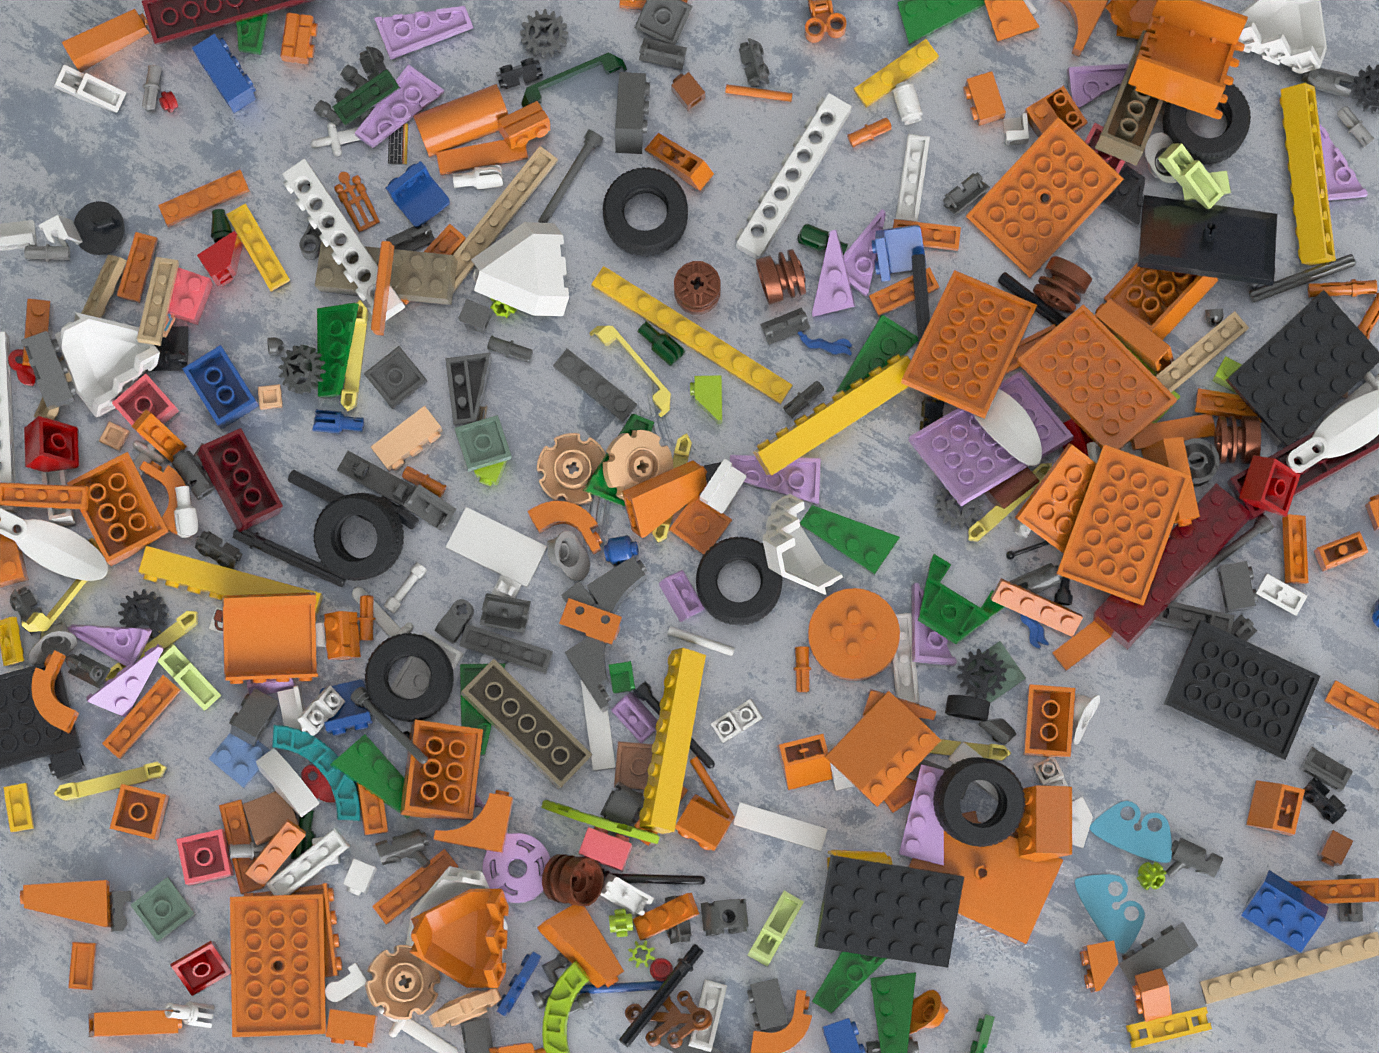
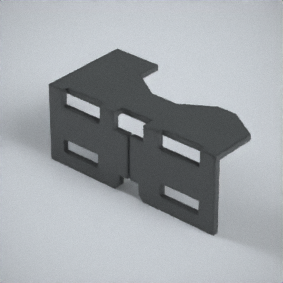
M131 891L110 892L111 932L123 931L127 925V919L122 914V908L126 901H131Z

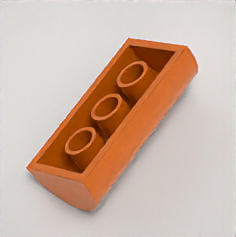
M497 84L415 114L413 118L429 157L436 155V152L450 150L498 132V119L509 114Z

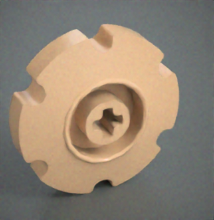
M633 430L631 436L628 433H622L609 444L606 453L609 454V460L603 462V474L608 487L617 488L616 496L624 500L622 491L673 469V458L667 445L660 446V437L646 430Z
M567 433L554 438L555 445L551 448L545 446L539 455L537 472L544 474L543 478L539 480L540 486L553 501L564 498L566 502H571L578 506L587 504L592 501L590 493L583 491L606 453L601 445L591 437L587 441H582L579 433ZM573 465H576L578 472L574 471L573 474H570L568 467L572 468Z
M397 945L394 947L393 954L389 953L388 950L380 952L372 960L367 970L372 975V979L365 982L367 996L374 1007L383 1006V1015L391 1019H411L413 1011L418 1015H422L431 1008L438 996L433 987L435 984L440 983L439 971L410 953L409 951L412 946ZM406 979L407 983L400 986L399 981Z
M498 989L477 990L443 1004L441 1008L429 1016V1020L433 1028L443 1027L448 1023L451 1026H455L488 1011L487 1007L491 1008L500 1002L502 998Z

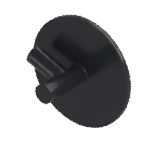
M96 201L85 205L77 213L74 220V225L83 241L78 245L90 254H107L113 251L122 241L125 231L123 217L115 206L107 202Z

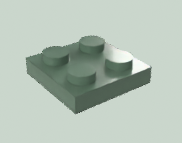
M498 415L454 428L468 472L512 459Z
M1001 641L989 648V655L993 656L997 653L996 660L1004 661L1000 667L1007 669V672L1002 674L1006 681L999 682L1003 688L1001 690L995 688V696L987 693L985 700L990 703L1026 679ZM975 660L968 665L967 671L975 668ZM985 660L988 666L995 667L990 661ZM980 668L978 673L974 675H979L981 679H984L985 675L989 673L983 672L982 668ZM997 676L988 680V687L995 683ZM971 680L975 687L979 688L978 684Z
M169 877L165 878L131 904V907L157 942L161 941L195 915V912Z

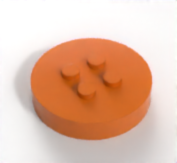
M849 588L829 595L817 606L810 620L808 637L814 658L826 672L842 680L862 681L880 674L893 661L899 647L900 628L895 612L882 597L865 589Z

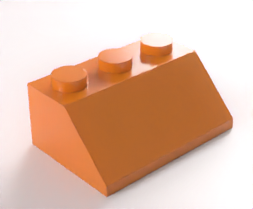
M1029 684L1023 755L1071 757L1076 688Z
M1036 785L1023 788L1025 811L1023 812L1021 823H1019V857L1039 862L1072 855V787Z

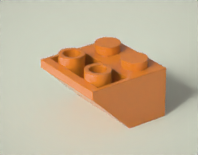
M1064 85L1027 107L1024 112L1027 113L1028 123L1038 138L1058 117L1075 133L1088 123Z
M824 734L777 745L788 790L832 779L831 765L825 758L828 754Z
M1256 780L1246 825L1287 836L1295 835L1305 789Z
M695 794L678 820L675 829L678 830L681 836L697 841L698 845L703 849L715 851L735 816Z
M1114 940L1083 946V951L1079 952L1082 966L1086 965L1087 974L1084 975L1086 989L1090 988L1091 993L1102 989L1119 964Z

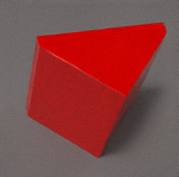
M214 941L207 942L170 964L191 996L231 974L230 967Z

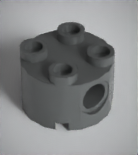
M1192 438L1185 441L1184 444L1193 486L1200 487L1208 483L1216 474L1220 464L1219 454L1215 446L1204 439Z
M618 781L615 785L618 790L611 791L600 815L609 819V821L634 827L636 820L633 817L636 812H640L643 808V794L630 789Z
M746 899L701 903L703 931H706V936L724 934V930H728L729 934L747 931L746 927H749ZM723 913L727 915V922L722 918Z

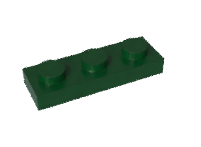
M386 69L332 106L343 124L347 126L399 90L400 86L390 71Z

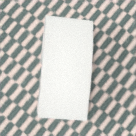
M329 685L311 702L297 720L313 736L323 727L324 722L338 712L345 701Z
M749 699L711 723L722 743L764 717L754 701Z
M1049 757L1033 765L1042 786H1068L1055 757Z

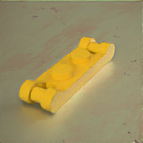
M1207 1006L1148 1022L1143 1021L1126 1025L1127 1032H1130L1132 1040L1130 1041L1131 1048L1211 1030V1022L1208 1023L1206 1016L1208 1013ZM1197 1016L1199 1025L1193 1026L1191 1017ZM1140 1029L1146 1030L1147 1038H1140Z

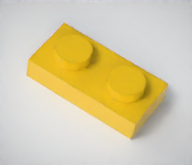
M8 617L0 620V649L3 666H12L24 661L17 617Z
M22 783L3 787L10 832L35 829L28 784Z

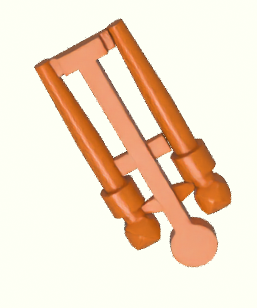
M341 172L338 179L347 188L344 190L343 186L338 184L334 189L339 194L338 198L344 204L358 232L367 230L380 223L366 193V188L364 184H361V178L358 175L352 177V182L355 185H350V175L347 172ZM355 188L358 194H360V196L356 197L353 191ZM346 192L350 193L352 200L348 201L349 198ZM359 201H364L374 219L373 221L369 222ZM351 205H356L365 225L360 226Z

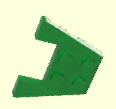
M934 554L929 564L918 621L954 644H958L1005 608V606L991 600L993 590L982 607H978L940 583L951 564Z

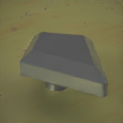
M1003 718L982 720L978 724L992 735L994 741H1000L1004 745L1016 735L1015 730Z

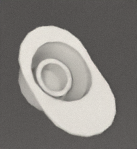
M1075 694L1073 729L1076 730L1074 737L1075 745L1081 741L1087 725L1099 705V695L1090 698L1081 694Z

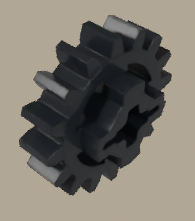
M1370 65L1367 66L1366 72L1361 69L1358 72L1359 77H1354L1353 82L1356 84L1350 87L1352 91H1355L1351 96L1352 99H1358L1356 106L1362 104L1364 106L1363 111L1365 112L1370 108L1372 114L1379 109V92L1377 93L1376 90L1371 89L1373 86L1375 89H1379V65H1376L1374 70H1372ZM1367 79V86L1361 88L1362 81Z
M143 589L141 595H139L135 590L133 591V598L127 595L125 597L128 602L126 604L120 603L124 611H119L118 615L124 618L119 623L121 625L126 624L125 627L132 628L148 625L152 630L149 637L154 638L153 632L161 633L160 625H167L163 618L169 617V614L163 612V610L168 607L166 604H160L163 601L161 596L155 599V592L152 591L148 595L147 591ZM150 600L146 604H139L137 601ZM132 608L133 614L129 620V611ZM137 608L145 611L150 621L142 618ZM157 609H158V618H157V620L155 621V620H154V613H155V612L157 611Z
M977 649L976 655H973L970 651L968 652L969 659H961L964 666L957 667V670L962 672V674L957 675V679H963L960 688L966 686L968 688L966 690L967 695L972 691L975 698L982 694L983 699H986L987 693L995 696L994 689L1001 690L1003 688L999 682L1006 681L1002 674L1006 673L1007 669L1000 667L1004 661L996 660L997 653L990 656L989 649L984 654H981V650ZM975 660V668L967 671L968 665ZM985 660L990 661L995 667L988 666ZM980 668H982L983 672L989 673L985 675L984 679H981L979 675H974L978 673ZM997 676L995 683L988 687V680ZM973 680L976 682L979 688L971 685L969 681Z

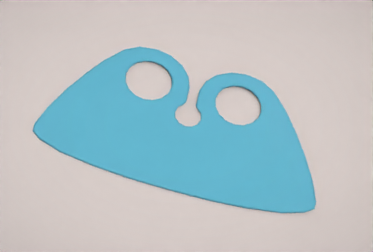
M1122 801L1105 811L1090 825L1089 829L1091 832L1113 846L1148 860L1162 863L1171 861L1172 840L1170 827L1165 816L1160 813L1147 814L1141 822V830L1136 831L1134 824L1138 823L1140 819V809L1133 802ZM1126 806L1132 807L1135 811L1134 818L1128 821L1122 819L1120 815L1122 808ZM1149 819H1160L1162 828L1157 832L1149 830L1147 826Z
M1100 874L1077 878L1075 880L1076 890L1090 917L1107 941L1114 940L1116 950L1122 954L1126 953L1143 925L1145 918L1143 907L1135 901H1127L1121 904L1118 910L1112 908L1114 902L1122 901L1128 893L1126 881L1118 875ZM1117 881L1122 885L1123 891L1119 896H1113L1109 893L1108 886L1111 882ZM1129 906H1134L1139 911V916L1134 921H1129L1125 918L1124 911Z

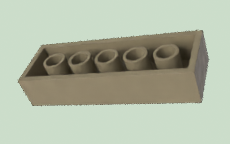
M1145 30L1142 31L1095 146L1097 150L1136 166L1144 152L1164 101L1135 91L1136 87L1128 83L1144 34L1146 33Z
M321 242L315 287L320 292L358 295L355 291L358 288L354 281L350 283L343 273L346 270L342 263L338 265L331 254L334 252L330 245L326 247ZM365 246L378 265L380 248ZM394 249L390 285L399 298L403 300L452 305L458 261L453 255ZM352 256L349 260V264L356 263L359 259V256ZM371 273L364 274L361 282L368 281Z
M495 659L460 693L558 790L593 755Z

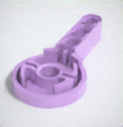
M476 794L474 808L481 807L483 809L485 805ZM507 833L503 853L487 850L483 860V875L490 889L501 888L505 891L504 895L507 902H528L543 892L542 873L550 859V855L544 845L536 838L527 834ZM514 860H522L526 864V872L521 877H513L509 872V865ZM537 862L539 863V866H540V875H541V876H539V867H538Z

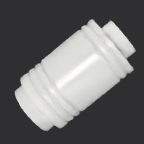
M908 81L898 83L893 90V95L901 121H904L905 125L919 122L922 120L921 116L923 113L914 84H909Z

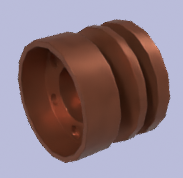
M793 249L787 250L788 261H786L783 253L779 252L778 264L774 263L770 255L756 259L759 278L769 305L783 301V290L786 289L791 298H795L794 287H797L800 296L806 294V279L803 267Z
M1052 256L1044 270L1049 277L1040 276L1038 280L1040 284H1036L1032 291L1052 308L1072 314L1076 309L1075 304H1079L1081 300L1075 292L1085 294L1092 282V277L1078 265L1064 258Z
M692 261L684 264L677 271L674 278V297L677 304L683 311L692 315L705 314L717 305L721 291V280L718 272L710 264L703 261ZM696 281H699L701 285L698 290L694 289Z
M1225 416L1218 417L1214 432V446L1219 454L1220 464H1225L1227 453L1230 464H1234L1237 453H1240L1243 464H1251L1253 455L1260 456L1261 426L1258 416H1242L1240 426H1237L1234 416L1229 417L1228 426Z
M556 854L549 859L544 867L542 887L547 898L554 902L590 906L601 894L604 876L601 866L592 858Z

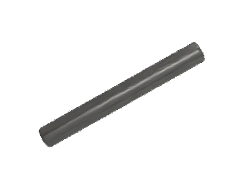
M1352 254L1336 259V261L1327 262L1277 280L1273 283V286L1264 285L1255 288L1249 292L1252 302H1257L1348 269L1356 264L1355 258Z

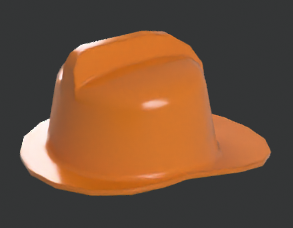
M928 990L913 999L909 1034L915 1033L922 1028H936L942 1023L945 1014L949 1010L941 1001V996L937 991Z

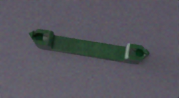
M608 52L526 87L521 105L525 107L536 101L541 104L542 96L539 91L599 65H602L605 73L608 75L621 68L625 72L627 67L621 58Z

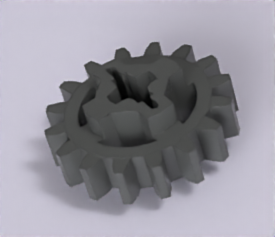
M546 9L543 10V14H539L536 10L535 17L528 15L527 19L529 22H522V27L525 29L520 31V35L524 37L521 39L522 45L528 44L526 51L533 50L534 57L538 53H541L542 59H545L547 53L554 57L555 50L559 53L562 52L560 45H567V41L563 39L569 37L568 32L564 31L567 29V24H561L563 21L562 16L555 18V11L548 15ZM531 28H533V31L535 32V34L532 36V39H530L529 36ZM557 29H558V30H559V37H558V39L556 40V39H555V36H554V33H556V32H557ZM542 31H543L544 33H547V32H548V36H547V37H546L545 35H542V36H541L540 32H542Z
M294 345L293 351L286 350L287 357H281L284 364L278 367L283 370L279 377L285 378L282 385L289 386V391L298 394L311 393V388L317 389V381L323 382L320 374L325 373V370L321 369L325 361L319 360L322 354L317 353L316 348L307 345Z
M942 487L940 492L943 496H936V500L940 501V503L935 504V509L941 510L937 517L943 516V524L950 522L951 529L955 527V524L959 526L960 530L963 529L964 524L970 528L972 527V520L974 522L979 520L976 514H983V510L979 508L985 504L984 501H979L982 494L966 503L961 513L958 510V506H954L957 502L954 497L951 500L945 501L946 497L950 494L948 490ZM974 509V512L965 518V513L968 510ZM946 511H951L956 516V519L951 517Z

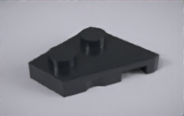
M1126 166L1120 174L1124 180L1101 204L1137 227L1140 223L1145 177L1129 166Z

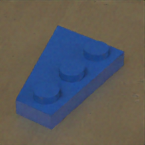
M532 952L531 955L526 954L520 965L523 969L519 975L515 974L509 983L511 988L507 995H502V1000L497 1004L499 1008L496 1012L505 1017L509 1015L542 956L535 952Z

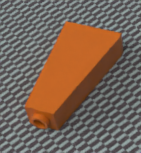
M133 9L63 41L62 44L78 71L82 73L149 34L146 28L148 22L143 13L139 15L136 9Z
M1111 299L1105 304L1102 303L1096 309L1095 316L1107 329L1157 375L1174 361L1171 347Z
M1183 437L1162 439L1141 449L1144 459L1191 475ZM1192 477L1174 522L1178 523L1179 527L1192 524L1191 520L1200 517Z
M692 460L622 491L632 531L641 538L646 537L704 491L707 486V471L704 466Z
M110 881L23 885V890L20 891V903L24 904L26 909L106 928L111 927Z
M572 905L537 927L539 932L572 964L575 961L579 963L589 976V981L597 989L604 984L608 988L619 981L617 976L622 974L624 970L585 906Z
M173 1010L88 1014L89 1037L176 1034L178 1029L182 1028V1019L167 1018L165 1016V1011L173 1012Z

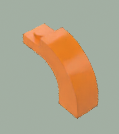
M143 461L139 469L164 485L168 491L169 503L162 519L168 531L180 537L176 531L174 510L178 508L175 488L186 486V484L171 466L168 465L164 472H162L163 467L157 463Z
M550 501L527 511L539 534L556 525H570L582 534L593 555L601 551L600 544L603 542L596 531L593 533L591 531L598 527V524L591 514L582 507L566 501Z
M54 650L53 654H49L45 660V670L35 668L31 684L32 697L37 710L47 722L70 734L79 712L64 706L56 697L54 689L55 680L67 656Z
M796 990L793 1017L787 1027L774 1033L753 1031L750 1053H783L794 1047L804 1037L812 1019V1015L803 1014V1010H808L810 996H805L806 991Z

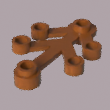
M686 990L678 993L677 1000L681 1006L687 1007L691 1014L681 1013L669 995L662 1004L668 1012H656L650 1019V1021L665 1023L657 1029L649 1031L645 1039L651 1047H655L660 1044L662 1036L680 1023H686L679 1031L672 1032L667 1037L669 1045L672 1048H678L682 1045L683 1038L694 1030L702 1031L707 1029L712 1023V1014L705 1008H698L692 1001V996ZM688 996L686 1000L682 1001L683 997ZM631 1004L626 1008L625 1017L629 1023L634 1021V1016L642 1011V1007L639 1004ZM656 1036L655 1040L650 1041L652 1037ZM674 1038H678L676 1042H672Z

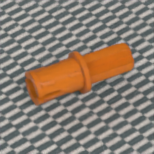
M883 118L870 125L865 124L864 128L847 134V137L854 148L865 141H873L874 137L891 130L892 126L888 118Z
M407 466L402 474V477L415 485H421L439 498L442 497L447 487L430 478V474L425 475L410 466Z
M362 595L360 597V617H357L360 620L359 640H374L373 620H376V618H373V596Z
M795 647L796 667L793 670L796 671V691L800 693L809 692V671L811 670V667H809V647Z

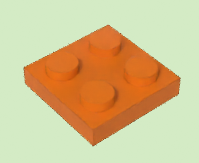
M697 495L687 504L669 528V531L704 555L719 540L731 524L732 519L702 502L700 496Z

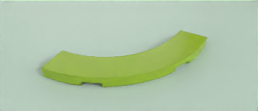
M543 800L541 808L553 813L658 844L660 836L651 831L609 821V819L593 814L583 813L578 809L549 800Z
M577 961L571 964L560 976L547 1000L542 1027L543 1047L546 1053H570L567 1040L569 1012L577 994L590 980Z

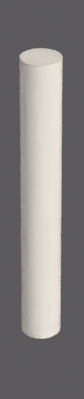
M670 626L667 634L733 656L735 650L732 646Z

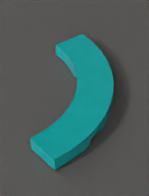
M273 725L272 748L289 750L305 757L325 776L334 794L337 820L361 821L359 796L354 781L330 765L339 756L328 745L309 733L288 726Z

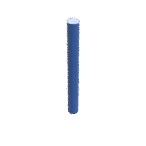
M664 981L615 983L608 988L604 984L598 989L593 984L584 985L579 994L587 992L589 994L654 991L658 990Z

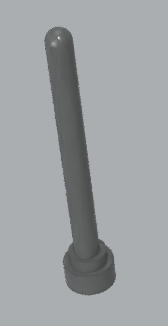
M588 129L584 136L583 148L540 216L539 223H547L591 150L595 149L596 146H600L603 141L602 136Z
M1264 514L1256 518L1254 526L1221 550L1187 587L1259 533L1262 535L1264 532L1267 534L1274 528L1271 521Z
M364 687L357 688L350 697L351 701L358 707H365L421 764L427 763V756L375 706L367 690Z

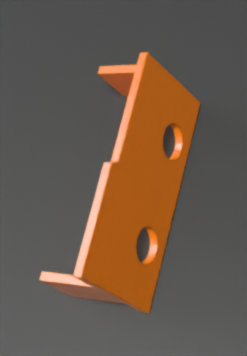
M568 598L559 624L584 632L588 637L612 645L613 640L617 639L621 627L619 624L622 617ZM579 606L584 608V613L581 615L575 612ZM604 615L610 618L607 624L601 622V618Z

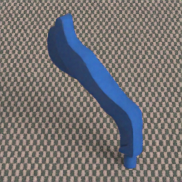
M802 331L798 332V335L801 337L800 340L809 349L819 348L832 355L840 353L848 356L852 355V352L847 348L852 347V344L847 339L842 338L830 343L821 338L811 340Z
M1021 614V621L1030 629L1029 640L1032 646L1041 648L1039 642L1049 645L1045 638L1043 626L1034 619Z

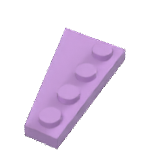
M465 6L436 9V11L430 12L420 11L407 15L397 14L384 18L382 16L374 17L390 60L473 29Z
M408 64L396 80L400 89L375 106L357 129L355 136L374 148L413 118V115L418 114L440 97L444 90Z
M730 455L732 467L746 475L743 483L784 495L792 494L801 500L819 505L821 458H798L770 476L766 475L755 456Z
M921 764L899 854L944 866V829L937 820L933 806L935 787L944 770Z

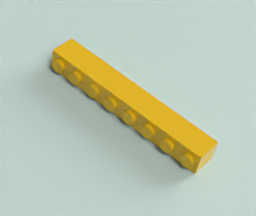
M1301 83L1280 89V105L1283 108L1284 118L1282 119V124L1286 132L1285 147L1289 157L1287 166L1291 173L1292 183L1290 184V190L1294 198L1293 213L1297 223L1295 232L1299 240L1298 256L1302 264L1314 266L1336 261L1315 86Z
M897 354L887 360L888 365L883 368L880 366L874 368L869 372L870 376L865 380L860 378L850 384L851 389L844 392L841 390L831 397L833 399L826 405L824 402L813 408L814 413L809 416H800L794 421L795 425L789 429L784 427L775 433L776 437L772 440L765 439L757 444L758 449L753 451V454L766 475H774L909 387L901 383L911 361L908 355L900 356Z
M149 546L145 548L138 571L141 575H144V580L156 583L157 579L166 581V586L178 589L179 585L188 587V592L199 595L201 591L209 593L208 597L222 600V595L314 592L316 594L315 622L323 599V595L315 591Z
M686 648L671 650L668 657L669 666L664 679L665 688L660 701L661 710L656 723L657 732L652 745L653 754L648 767L649 776L643 793L645 798L639 815V827L661 834L675 831L706 658L705 654Z

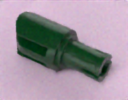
M805 224L797 235V241L802 245L821 252L824 249L826 250L830 234H828L829 231ZM840 241L842 252L844 255L848 243Z
M646 321L638 329L637 332L652 344L651 350L669 366L673 365L685 354L684 348L667 333L660 334L649 322Z
M314 810L309 811L303 817L299 816V827L306 832V835L292 851L290 857L292 860H296L313 846L312 839L316 838V834L312 831Z

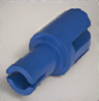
M315 410L312 428L315 432L340 434L343 430L363 432V417L344 416L341 411Z

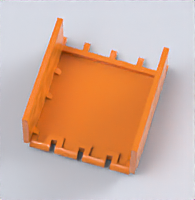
M1157 0L1128 83L1136 87L1135 91L1215 119H1221L1223 113L1217 110L1216 107L1219 102L1226 103L1228 100V96L1223 94L1226 85L1233 84L1234 78L1228 76L1227 71L1229 66H1239L1240 61L1232 56L1234 50L1242 52L1245 48V45L1238 42L1248 17L1201 0Z

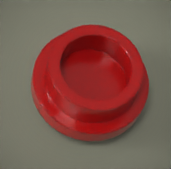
M172 91L161 92L159 102L162 109L167 110L169 113L174 112V109L178 108Z
M664 958L654 960L650 966L651 976L660 982L665 981L673 971L670 961Z

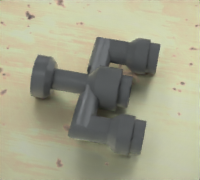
M349 64L343 68L340 74L347 82H353L357 85L353 92L369 82L358 74L355 67ZM341 87L336 92L334 98L338 103L353 92L348 88L344 89ZM320 100L314 107V111L320 117H326L337 126L340 124V118L326 101ZM374 107L361 115L360 120L364 122Z
M562 953L557 954L555 959L541 965L549 982L553 983L554 986L543 992L539 990L531 992L539 1009L545 1006V1001L550 997L559 979L555 970L559 968L565 969L572 964ZM589 992L578 995L577 999L573 1001L569 1015L581 1009L587 1010L591 1008L590 1006L594 1005Z

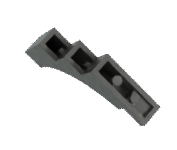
M632 556L587 585L588 590L598 604L595 607L615 614L628 594L646 580L644 573L647 572V569L642 561H636ZM602 616L601 622L604 624L609 623V616ZM586 636L585 640L567 650L565 654L602 713L610 709L608 702L611 700L605 689L599 690V688L609 683L605 668L606 643Z

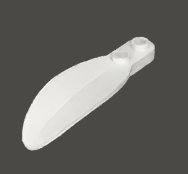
M998 389L985 419L973 414L982 428L1012 456L1026 465H1038L1042 457L1040 438L1031 418L1015 399Z
M1379 389L1351 400L1330 414L1319 425L1310 440L1289 453L1286 458L1287 466L1294 472L1301 473L1324 458H1334L1353 452L1378 436ZM1312 447H1317L1319 453L1313 452ZM1294 459H1299L1301 465L1295 464Z
M0 508V534L14 540L18 547L38 564L55 573L79 580L95 581L106 576L108 564L104 556L95 546L79 534L52 522L36 519L25 520ZM15 525L21 526L20 533L14 532Z

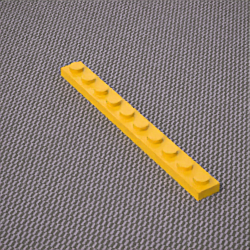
M605 266L602 267L592 282L591 286L776 403L781 405L793 387L788 381Z

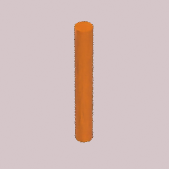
M726 84L725 93L788 102H792L793 93L729 84Z
M696 756L691 759V765L716 805L734 815L698 757Z

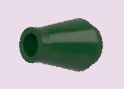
M224 209L212 211L211 238L216 243L232 233Z

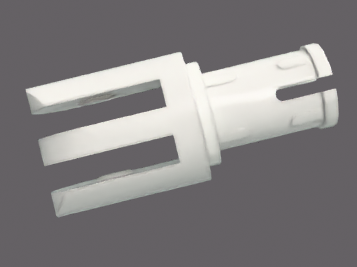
M501 165L474 167L473 172L453 174L454 188L474 186L477 189L503 186Z
M181 486L175 488L178 508L174 510V518L178 535L182 538H187L198 531L197 511L194 506H191L189 486Z
M187 1002L185 1005L168 1003L165 1007L166 1009L173 1010V1012H164L167 1018L182 1019L186 1025L211 1028L212 1026L211 1023L196 1020L198 1017L213 1019V1014L201 1013L198 1008L214 1010V1005Z

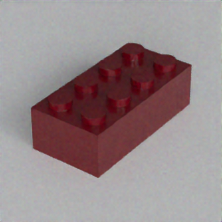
M241 428L201 445L197 455L239 533L279 515L283 505Z

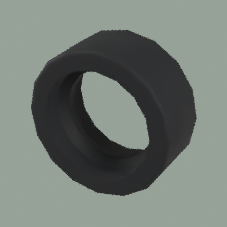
M948 695L945 714L968 720H987L990 702L970 696Z

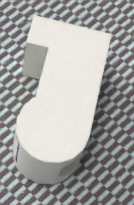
M357 963L348 967L349 975L338 982H331L327 985L325 994L330 1001L341 1002L365 986V982L368 979Z

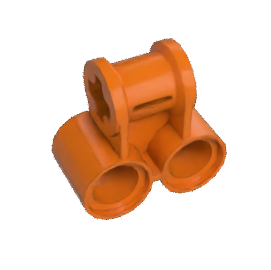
M808 0L811 18L805 24L804 32L806 39L809 42L817 43L823 39L824 32H827L832 38L842 37L846 31L847 21L842 14L834 13L832 0ZM839 22L842 24V27L840 29H833L831 24ZM816 26L821 31L817 34H812L809 32V28Z

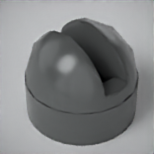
M1223 308L1205 310L1206 320L1212 325L1215 323L1219 324L1223 320Z
M276 337L267 338L269 356L278 355L283 351L284 347L281 345L284 343L281 339Z

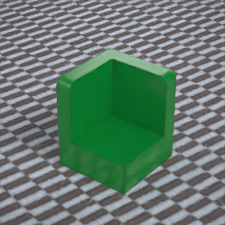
M631 661L609 664L613 693L635 691Z

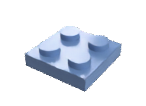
M229 733L209 757V760L245 788L259 771L256 761L271 750L259 740L255 746H252Z

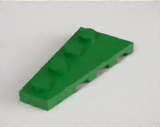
M269 13L237 22L239 52L262 54Z
M916 972L870 978L881 1053H907Z

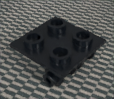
M172 326L167 337H162L161 346L154 345L160 354L158 364L152 371H183L182 368L188 365V326Z

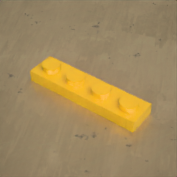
M925 39L856 86L853 91L867 108L894 90L898 83L907 81L939 59V55L928 40Z
M246 203L227 213L228 219L270 291L289 282V277Z

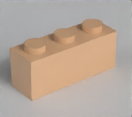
M423 406L373 444L371 449L388 471L392 469L396 471L405 464L404 460L410 455L414 457L423 450L422 446L428 441L430 443L436 441L441 436L440 432L443 430L428 409Z

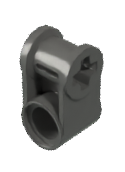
M326 222L325 228H330L334 224H329ZM310 223L300 239L299 247L306 259L314 260L319 256L322 242L319 236L322 232L318 227L314 229ZM309 243L316 245L312 251H306L304 248Z
M464 599L455 601L446 615L437 624L435 632L454 644L463 633L466 624L473 617V606ZM465 605H467V614L465 615L462 613L459 616L460 611L458 610V608L460 606L465 607Z

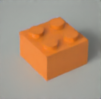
M121 784L109 829L158 840L169 796Z

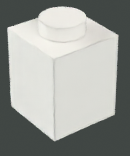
M353 859L343 883L348 886L347 891L358 896L361 892L367 894L377 868Z

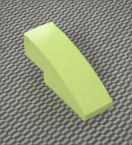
M1182 143L1171 144L1158 158L1172 177L1205 208L1210 209L1224 195L1199 160H1194Z
M173 643L161 653L158 662L204 711L221 696Z
M783 891L747 956L768 967L804 901Z

